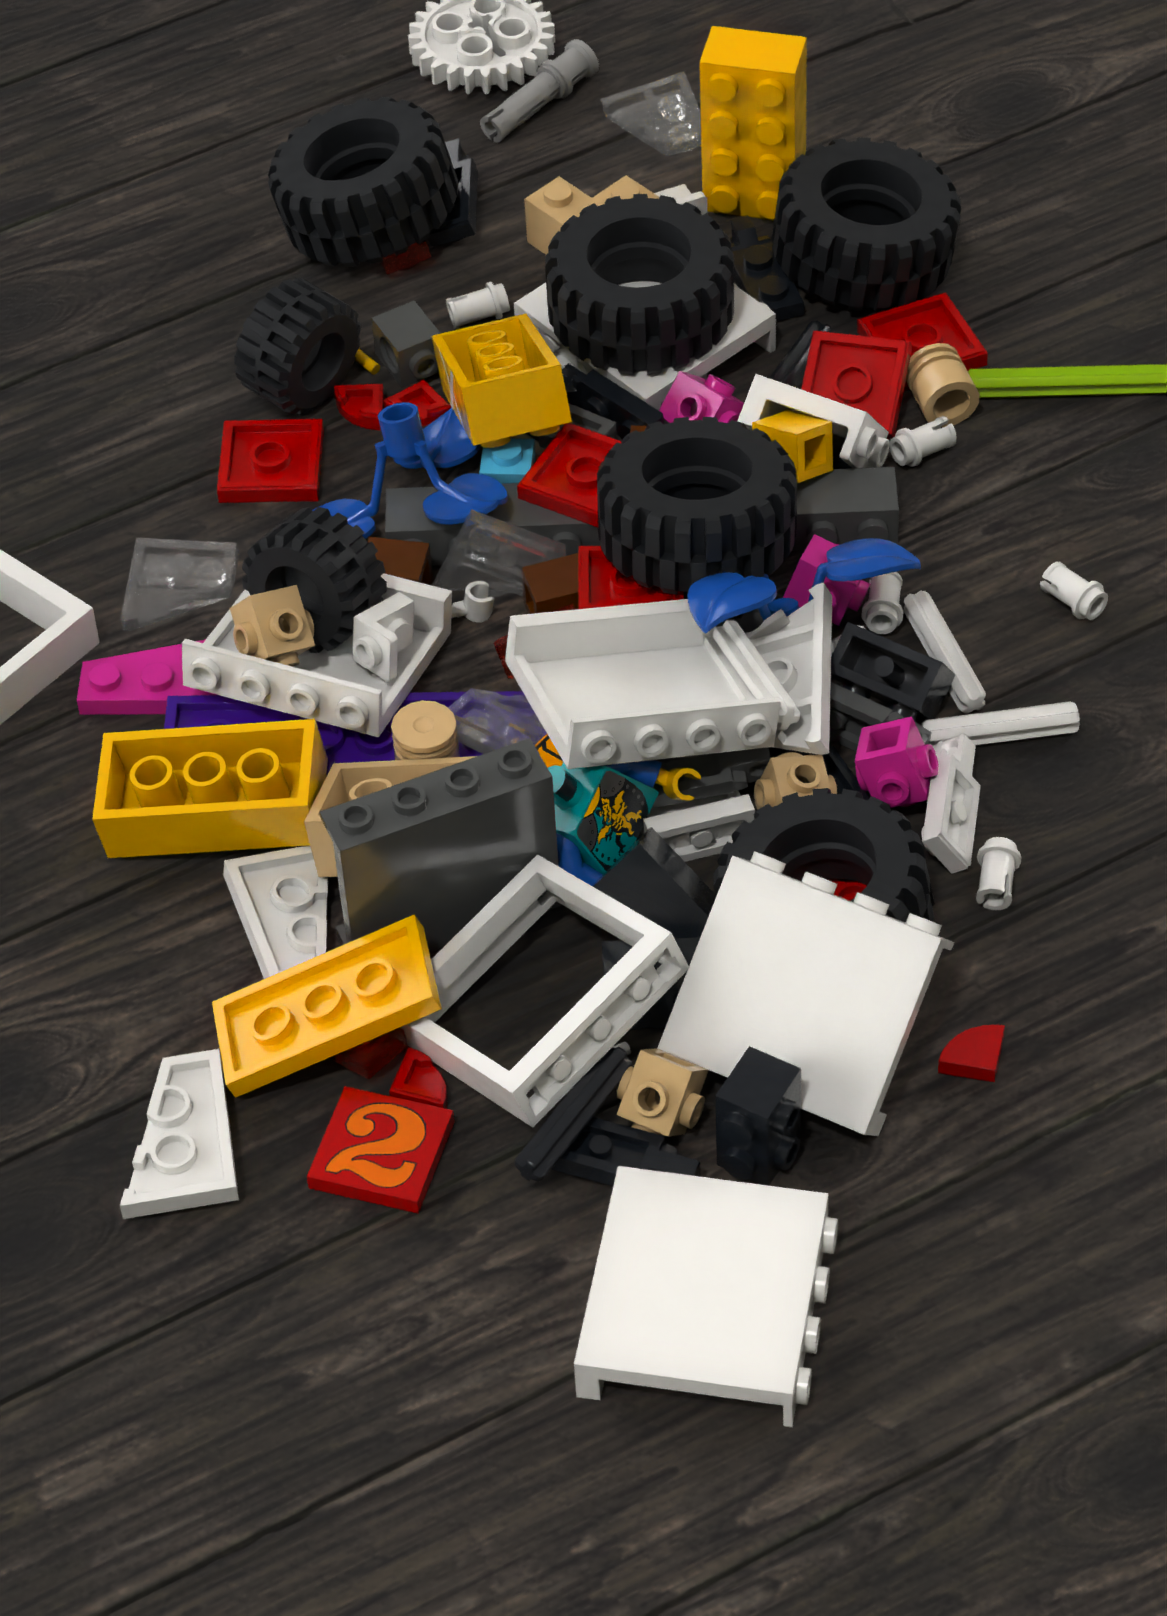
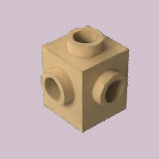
M297 585L250 595L230 608L235 625L233 637L239 653L293 667L300 664L298 658L300 654L315 646L313 639L314 623L310 613L303 607Z
M789 752L770 758L761 778L755 783L754 799L759 810L768 803L771 807L783 803L782 797L798 792L799 797L813 795V789L829 788L831 794H837V786L834 777L827 774L823 755L802 756V754L797 752Z
M658 1048L640 1050L635 1066L628 1067L620 1080L617 1098L622 1101L616 1115L632 1121V1128L668 1137L685 1134L687 1128L692 1129L696 1125L703 1111L705 1097L701 1096L700 1092L709 1070Z

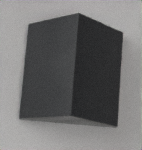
M652 827L592 885L599 891L670 931L674 938L701 937L716 898L715 893Z

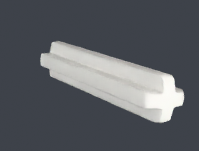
M922 590L916 594H908L904 599L905 606L903 611L929 657L943 662L955 674L948 691L958 709L966 714L973 710H981L985 706L984 698L986 697V692L930 594Z
M726 620L723 626L715 627L713 631L714 640L755 699L779 697L781 700L777 729L787 730L790 724L797 723L800 719V711L737 621Z
M1070 701L929 719L922 723V727L931 731L930 744L935 750L938 742H945L959 737L962 733H965L975 746L1072 734L1079 730L1080 716L1076 704Z

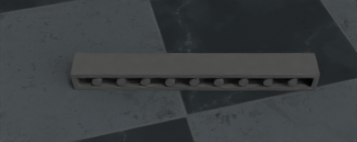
M895 467L833 469V471L797 483V531L792 551L805 550L814 534L834 544H843L864 538H880L898 544L899 505ZM519 483L502 484L508 494V501L505 504L497 506L493 511L477 519L450 525L433 522L425 516L423 502L429 495L438 491L435 487L386 489V539L429 543L432 566L548 561L578 553V546H601L598 537V527L518 499L517 485Z

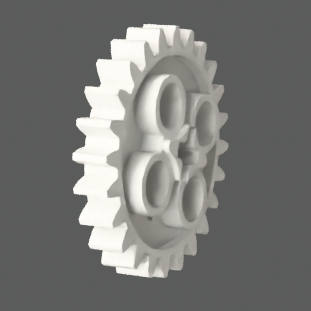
M440 0V4L427 1L426 12L417 11L415 13L416 22L409 24V52L412 55L413 66H420L421 76L432 74V84L434 85L447 80L448 90L450 91L459 85H465L466 94H470L475 86H481L485 94H489L491 85H498L503 91H507L508 81L513 80L520 85L525 84L524 74L537 76L538 66L544 61L549 60L548 55H554V23H551L550 11L543 12V3L541 1L531 3V0Z

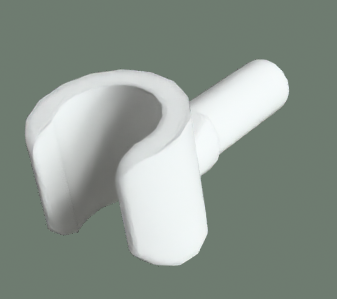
M484 581L469 583L465 588L464 600L452 604L451 618L465 616L473 622L488 620L494 605V597H488L489 584Z

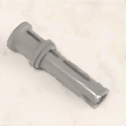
M573 39L567 43L561 55L554 60H546L539 66L537 76L512 94L496 109H493L481 118L480 125L484 134L490 140L493 138L496 143L501 142L511 131L533 116L549 101H552L554 98L561 99L567 97L572 92L573 85L583 77H592L599 70L598 59L594 51L585 42L578 39Z

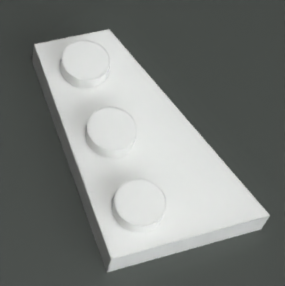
M310 846L224 860V879L264 979L326 953L328 878L318 877Z
M214 1049L162 1058L147 1110L148 1123L141 1145H137L133 1158L134 1171L129 1188L124 1189L120 1203L123 1219L239 1200L220 1050Z

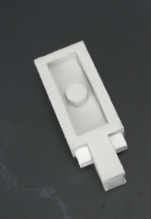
M965 733L945 742L940 741L936 745L935 753L938 760V774L930 779L925 823L921 831L922 843L926 850L932 856H936L951 874L968 869V866H971L981 787L972 777L976 746Z

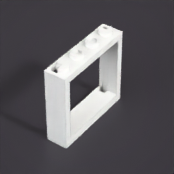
M0 550V601L44 628L45 631L0 667V725L100 643L93 607Z
M537 854L431 959L442 1009L395 1030L403 1043L428 1055L432 1062L533 1128L688 971L689 965L670 931ZM546 890H548V891L538 900V898H539ZM557 901L633 947L508 1071L435 1022ZM657 962L661 963V965L657 969H655L654 965ZM533 1089L535 1093L528 1099L526 1094Z

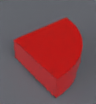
M425 380L383 400L384 408L402 402L415 404L418 407L422 426H428L451 408Z
M383 384L334 386L337 408L346 420L365 429L381 430L378 414L384 409Z
M1005 1025L977 1026L956 1035L949 1041L940 1055L938 1073L995 1082L1004 1040Z
M409 1047L389 1090L390 1096L447 1109V1088L441 1073L432 1064V1060L428 1055Z

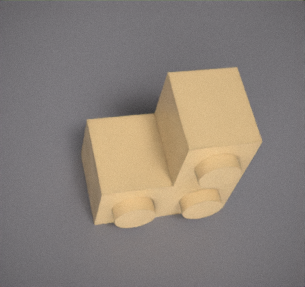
M627 175L592 198L563 178L557 177L524 199L527 242L547 255L549 252L548 246L553 236L560 231L561 226L573 215L580 217V212L583 208L593 203L597 206L603 205L607 198L620 196L621 200L633 198V194H647L648 198L659 199V196Z

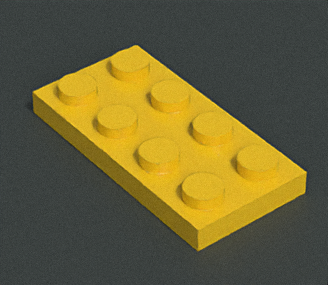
M415 914L212 1002L225 1085L235 1098L442 1009L424 927Z

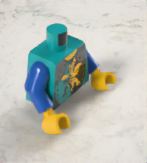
M657 760L567 769L563 762L561 766L553 765L548 767L553 778L559 867L592 886L636 842L644 825L643 819L648 817L659 794L658 791L653 789L654 784L662 785L663 791L671 799L693 800L695 797L682 794L677 784L682 775L701 780L699 772L691 768L678 767L668 771L660 768L662 762Z

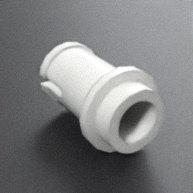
M487 282L484 289L446 299L448 313L455 329L494 315L496 319H501L502 313L510 311L508 297L502 283L493 285L492 282Z
M941 416L913 430L902 428L890 440L892 457L901 466H917L921 463L923 457L944 448H950L956 444L957 437L954 426L951 423L941 428V426L948 424L949 421L947 417Z
M1061 562L1051 564L1043 573L1042 577L1050 581L1051 584L1045 580L1040 581V588L1071 607L1072 614L1078 619L1087 618L1093 620L1105 609L1108 595L1104 592L1103 585L1099 582L1086 581Z
M897 572L870 578L872 580L869 581L871 584L869 599L862 607V619L874 633L888 634L894 631L903 620V609L899 604L903 579Z
M993 837L988 839L977 854L978 863L981 865V873L976 900L978 904L983 903V907L986 909L1003 910L1008 908L1012 902L1011 893L1014 871L1019 868L1022 858L1016 844L1008 838Z

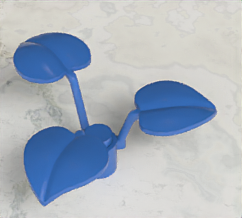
M402 402L389 405L378 414L383 441L375 444L377 460L370 503L366 505L364 502L356 499H339L319 507L328 509L331 516L339 513L347 517L349 525L352 527L357 525L365 532L362 536L365 539L376 530L375 522L371 517L379 512L387 456L392 457L396 464H400L404 468L417 469L423 467L426 469L433 486L438 491L429 495L424 500L423 509L428 519L439 524H460L482 517L496 509L497 506L505 504L508 501V494L505 487L498 480L483 474L467 473L455 478L449 484L444 482L435 467L448 468L461 464L473 457L480 450L481 444L473 446L452 407L423 429L418 407L412 403Z
M880 538L853 540L837 545L827 551V562L818 566L812 587L824 583L826 577L832 581H855L897 571L921 569V563L912 553L889 540ZM732 572L718 573L695 581L688 590L690 612L697 625L705 634L721 622L755 609L759 610L764 621L780 609L783 610L786 616H789L800 608L798 601L793 598L775 599L777 596L776 585L769 579L767 574H764V577L752 575L744 578L742 575ZM810 594V597H809L808 602L813 599V597H812L811 594Z

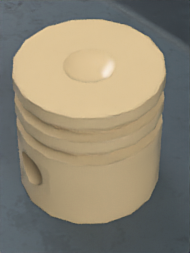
M935 343L919 349L910 357L906 382L928 423L944 416L949 421L948 424L941 427L951 423L956 425L967 419L975 411L979 404L980 393L954 347L949 344Z
M422 700L401 708L393 717L391 725L395 760L460 757L454 713L447 706L436 701Z

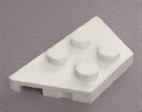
M820 583L808 590L813 599L789 616H786L783 610L780 609L765 619L757 629L745 634L800 711V719L797 723L790 724L787 730H776L773 748L824 755L829 753L832 594L824 583Z

